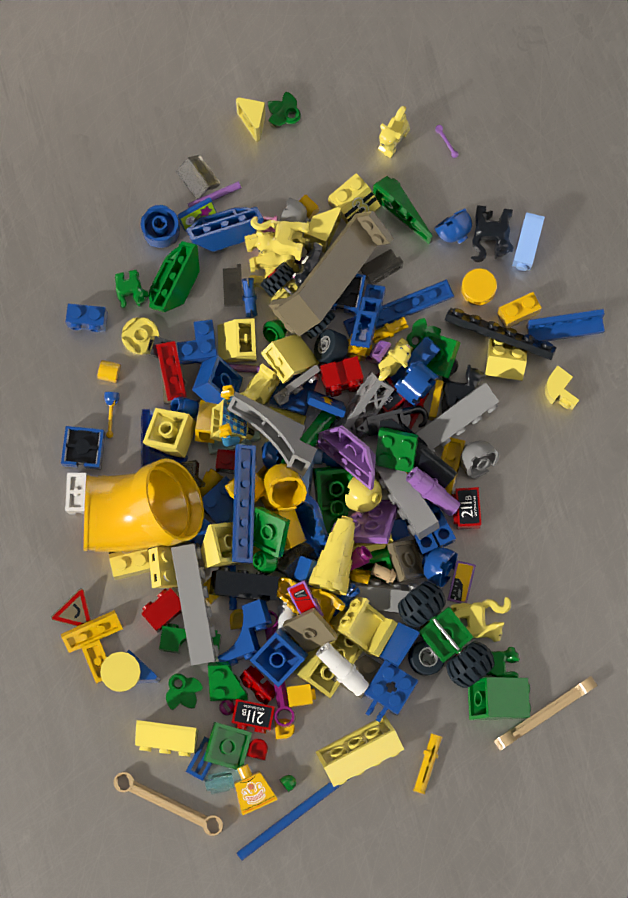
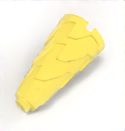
M342 516L341 519L338 518L332 532L328 536L324 550L321 551L317 565L312 571L308 582L310 586L328 590L333 594H347L352 565L351 556L354 546L355 523L353 518Z

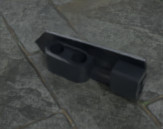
M393 418L380 420V428L416 434L401 422L398 424ZM418 437L414 468L418 467L431 478H436L438 483L443 488H446L457 475V472L432 452L422 438Z

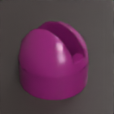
M223 700L219 705V710L223 715L229 716L234 712L235 705L231 700ZM225 702L227 703V706L231 709V711L227 712V710L223 706Z

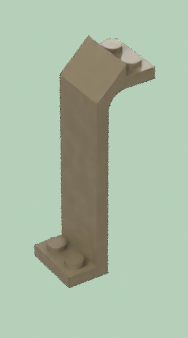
M373 211L356 213L294 294L287 298L271 301L269 304L270 308L273 310L274 315L283 322L288 331L291 333L295 332L299 337L320 323L376 247L392 242L394 238Z

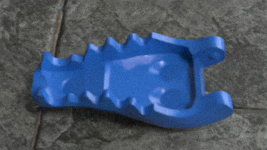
M307 493L305 501L296 506L295 511L306 539L304 544H309L310 549H315L316 553L321 554L326 545L328 533L318 503Z

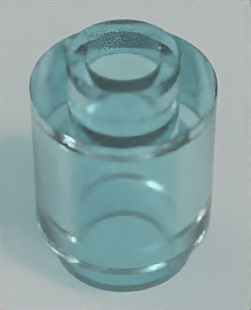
M224 771L208 775V779H205L206 791H211V795L230 791V789L234 788L232 773Z

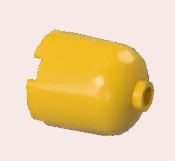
M287 464L274 465L265 474L264 486L269 503L279 511L288 512L295 510L297 505L305 501L307 494L306 486L300 474L287 468Z

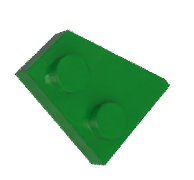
M208 662L210 701L248 699L247 691L241 686L240 680L232 672L228 662Z

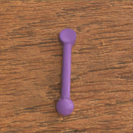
M437 125L435 128L436 132L440 133L452 152V157L457 158L459 154L453 149L445 136L443 127Z

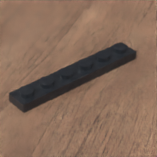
M450 308L445 317L447 322L552 360L557 349L548 341H539L532 335L517 333L513 328L501 327L497 322L485 321L480 316L466 314L459 308Z

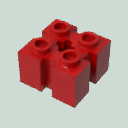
M358 356L320 366V376L327 396H339L342 394L341 391L344 390L355 392L363 383L364 377Z

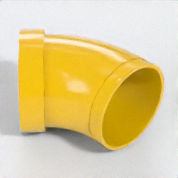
M160 459L143 466L136 473L111 476L86 475L84 551L120 552L146 549L160 545L173 546L194 538L202 527L204 507L200 490L188 470L174 460Z

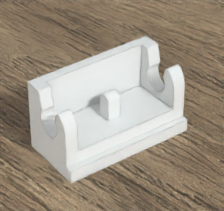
M67 473L65 511L70 515H76V513L84 514L87 473Z

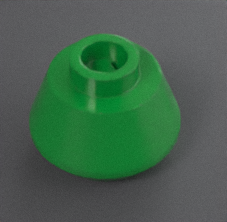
M271 320L263 325V335L270 343L286 337L287 329L281 320Z
M260 550L253 557V565L256 570L264 574H271L278 565V558Z

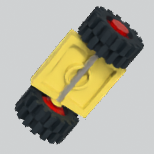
M285 261L276 267L260 284L270 296L280 290L271 300L287 298L294 294L298 288L295 280L292 278L295 272ZM329 310L323 320L306 331L305 334L310 339L314 338L335 318V314Z

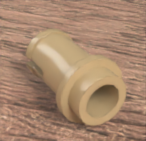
M377 563L374 564L370 573L386 580L387 584L389 582L393 583L397 575L394 569L390 570Z

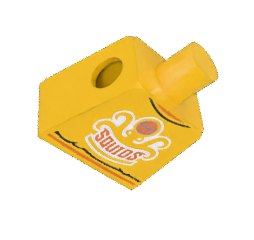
M248 764L237 768L241 779L235 781L234 784L242 815L278 800L260 771L252 774Z

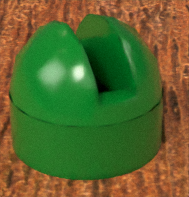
M285 775L279 779L288 793L296 786V779L291 775Z

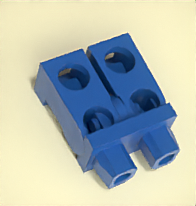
M425 499V502L439 521V529L420 540L417 535L413 536L421 557H424L438 547L444 548L456 541V537L441 509Z

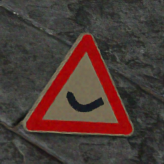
M82 588L78 589L51 616V619L73 626H80L91 621L84 590Z

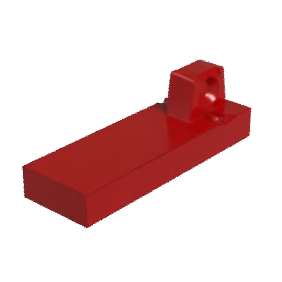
M175 341L156 344L167 401L178 397H187Z

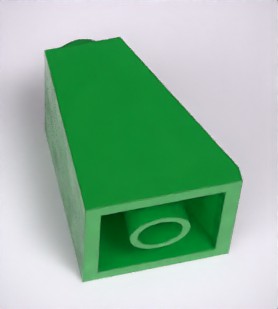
M485 677L468 687L469 720L530 718L531 705L529 703L530 685L528 678Z

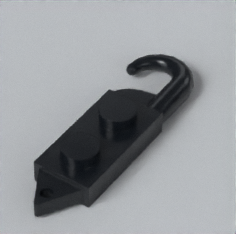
M411 406L366 417L356 428V431L368 434L369 436L379 434L380 420L391 418L398 424L401 422L409 426L410 414L421 413L423 416L422 423L418 425L421 428L427 424L429 415L424 407Z

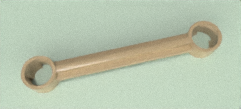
M592 676L588 677L531 715L530 718L525 719L495 739V744L501 751L597 687V683Z
M121 772L114 778V787L118 791L124 793L131 792L203 827L205 833L210 836H216L223 830V821L218 816L212 815L208 817L134 781L133 776L129 773ZM122 775H127L126 777L129 779L130 787L126 790H122L118 786V778ZM215 818L219 824V831L216 833H210L207 828V821Z

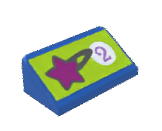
M208 197L179 213L177 216L182 228L187 232L186 229L191 227L199 218L215 214L217 211L211 198Z

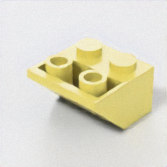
M255 318L235 319L217 325L218 355L225 362L257 361Z
M490 338L485 375L523 381L527 363V351Z

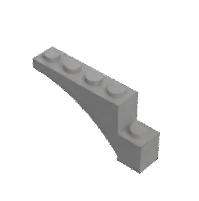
M235 392L227 410L258 429L279 451L287 463V468L304 476L317 448L300 440L305 426Z

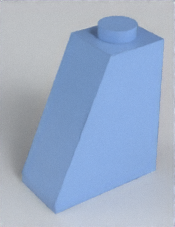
M526 212L512 264L516 269L521 271L531 270L544 216Z

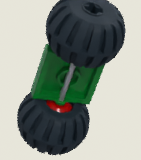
M425 581L410 591L398 603V612L402 620L414 628H418L427 621H430L418 631L420 636L442 663L456 653L446 665L447 673L456 685L468 688L494 667V656L486 645L478 641H474L462 649L474 637L450 607H447L436 616L446 604L445 596L440 587L432 582Z

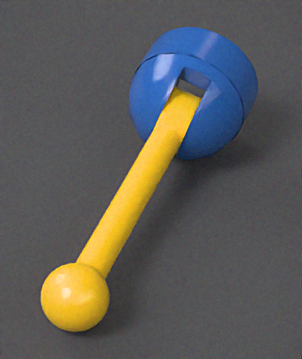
M104 392V400L109 405L107 438L113 437V406L119 402L120 393Z

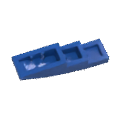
M367 284L360 310L357 313L350 345L370 348L386 292L385 286Z

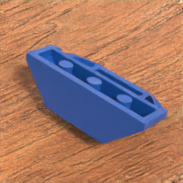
M234 207L199 218L186 230L192 243L214 252L245 242L244 236L252 235L256 231L251 226V219L255 216L258 217L259 224L264 219L257 207Z

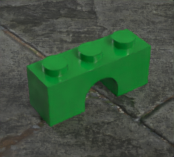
M168 623V626H162L159 650L180 654L181 645L187 640L185 629L179 628V625ZM215 630L216 637H212L213 644L217 645L219 652L222 636L218 634V630Z

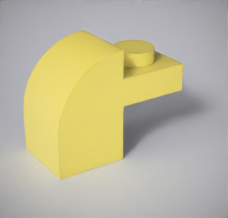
M559 366L549 376L545 385V394L552 405L558 399L564 408L573 410L579 399L565 390L573 376Z

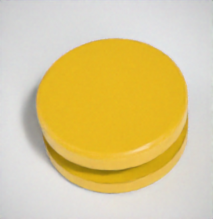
M482 268L473 269L463 278L461 286L462 295L470 304L477 306L485 305L494 298L497 290V281L490 271Z

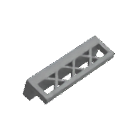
M370 372L345 407L344 417H338L331 428L342 425L359 439L363 433L356 431L357 427H355L354 422L362 417L364 421V418L376 415L394 391V388L386 382L380 381L375 373ZM381 385L387 388L383 395L377 396L376 392ZM374 402L375 407L371 411L366 412L365 407L367 404Z

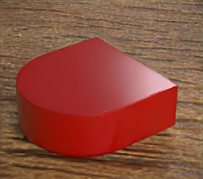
M262 739L252 740L249 743L246 756L265 761L268 752L267 743Z

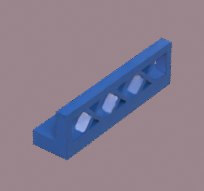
M604 309L528 320L526 325L527 333L539 341H554L601 334L605 332L602 319L605 313Z

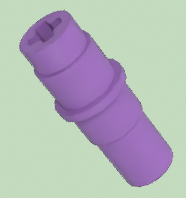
M418 467L413 468L408 473L406 481L421 494L422 498H426L448 516L453 515L458 510L460 502L451 496L438 483L436 478H431Z

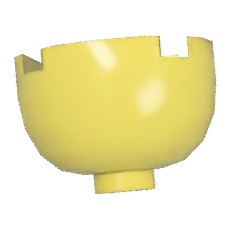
M355 477L349 482L347 487L350 489L349 495H345L346 505L349 509L364 513L372 511L381 502V485L376 478L374 479L372 490H369Z

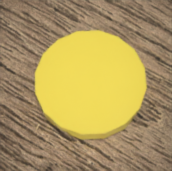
M136 317L129 320L122 330L123 344L127 350L138 355L146 354L151 336L160 337L158 327L152 320L145 317Z
M116 652L104 660L100 673L102 681L108 688L117 692H125L136 686L140 679L141 670L135 657L129 653Z

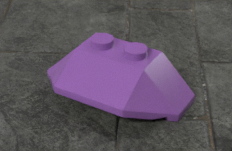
M342 425L321 431L318 436V447L369 490H372L374 487L376 458L373 451Z

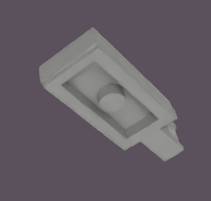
M317 365L310 368L273 396L279 406L287 403L289 395L292 393L296 395L304 389L303 385L307 382L312 384L319 378L318 375L321 370Z

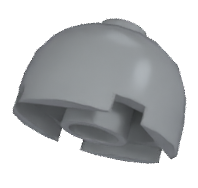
M289 198L286 203L288 206L283 210L280 221L307 223L310 219L306 218V207L298 200Z
M470 442L465 445L461 454V467L471 478L481 477L489 472L486 468L491 464L493 466L496 465L499 460V453L488 442Z

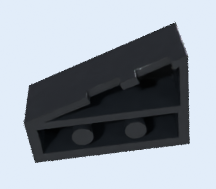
M218 567V570L212 571L209 594L253 601L259 599L266 602L275 601L279 577L267 576V574L259 572L249 574V571L246 570L231 572L230 568Z

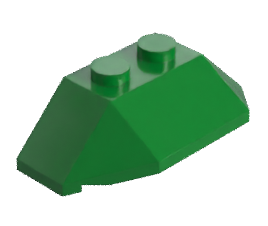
M182 241L177 248L165 257L149 289V307L151 309L167 312L185 303L200 272L198 246L196 244Z

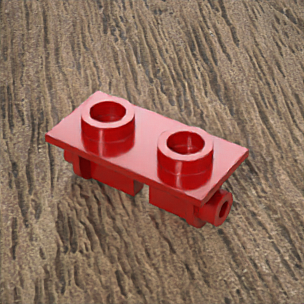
M251 665L240 675L239 678L243 685L250 688L255 694L256 699L263 702L264 705H267L271 699L276 697L274 686L268 680L263 684L260 682L264 676L256 667L253 668Z

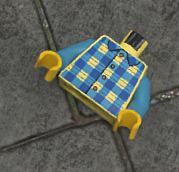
M232 385L223 386V391L221 392L223 400L212 408L210 439L223 442L225 447L239 444L245 438L251 440L255 431L248 427L247 421L227 410L232 396H234V388Z

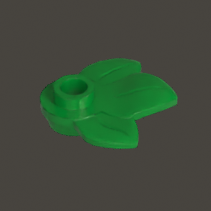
M285 92L282 101H268L269 111L273 114L268 120L271 124L282 126L286 123L293 125L299 122L301 113L297 108V100L291 93ZM290 114H294V115H295L294 118H289L288 116H289Z
M425 318L419 319L413 324L412 332L407 335L406 341L414 350L425 338L427 331L440 335L441 329L436 326H427ZM414 337L418 339L416 345L412 343Z
M180 673L172 675L168 682L170 689L166 693V701L169 708L174 710L181 703L187 708L194 709L197 703L195 693L203 689L201 683L196 678H186ZM176 680L182 681V685L180 687L175 686Z

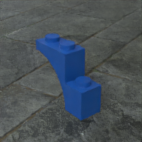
M259 599L242 606L243 626L241 633L234 645L218 656L219 662H228L230 666L238 664V660H250L258 652L260 645L255 630H265L267 625L272 624L266 601Z

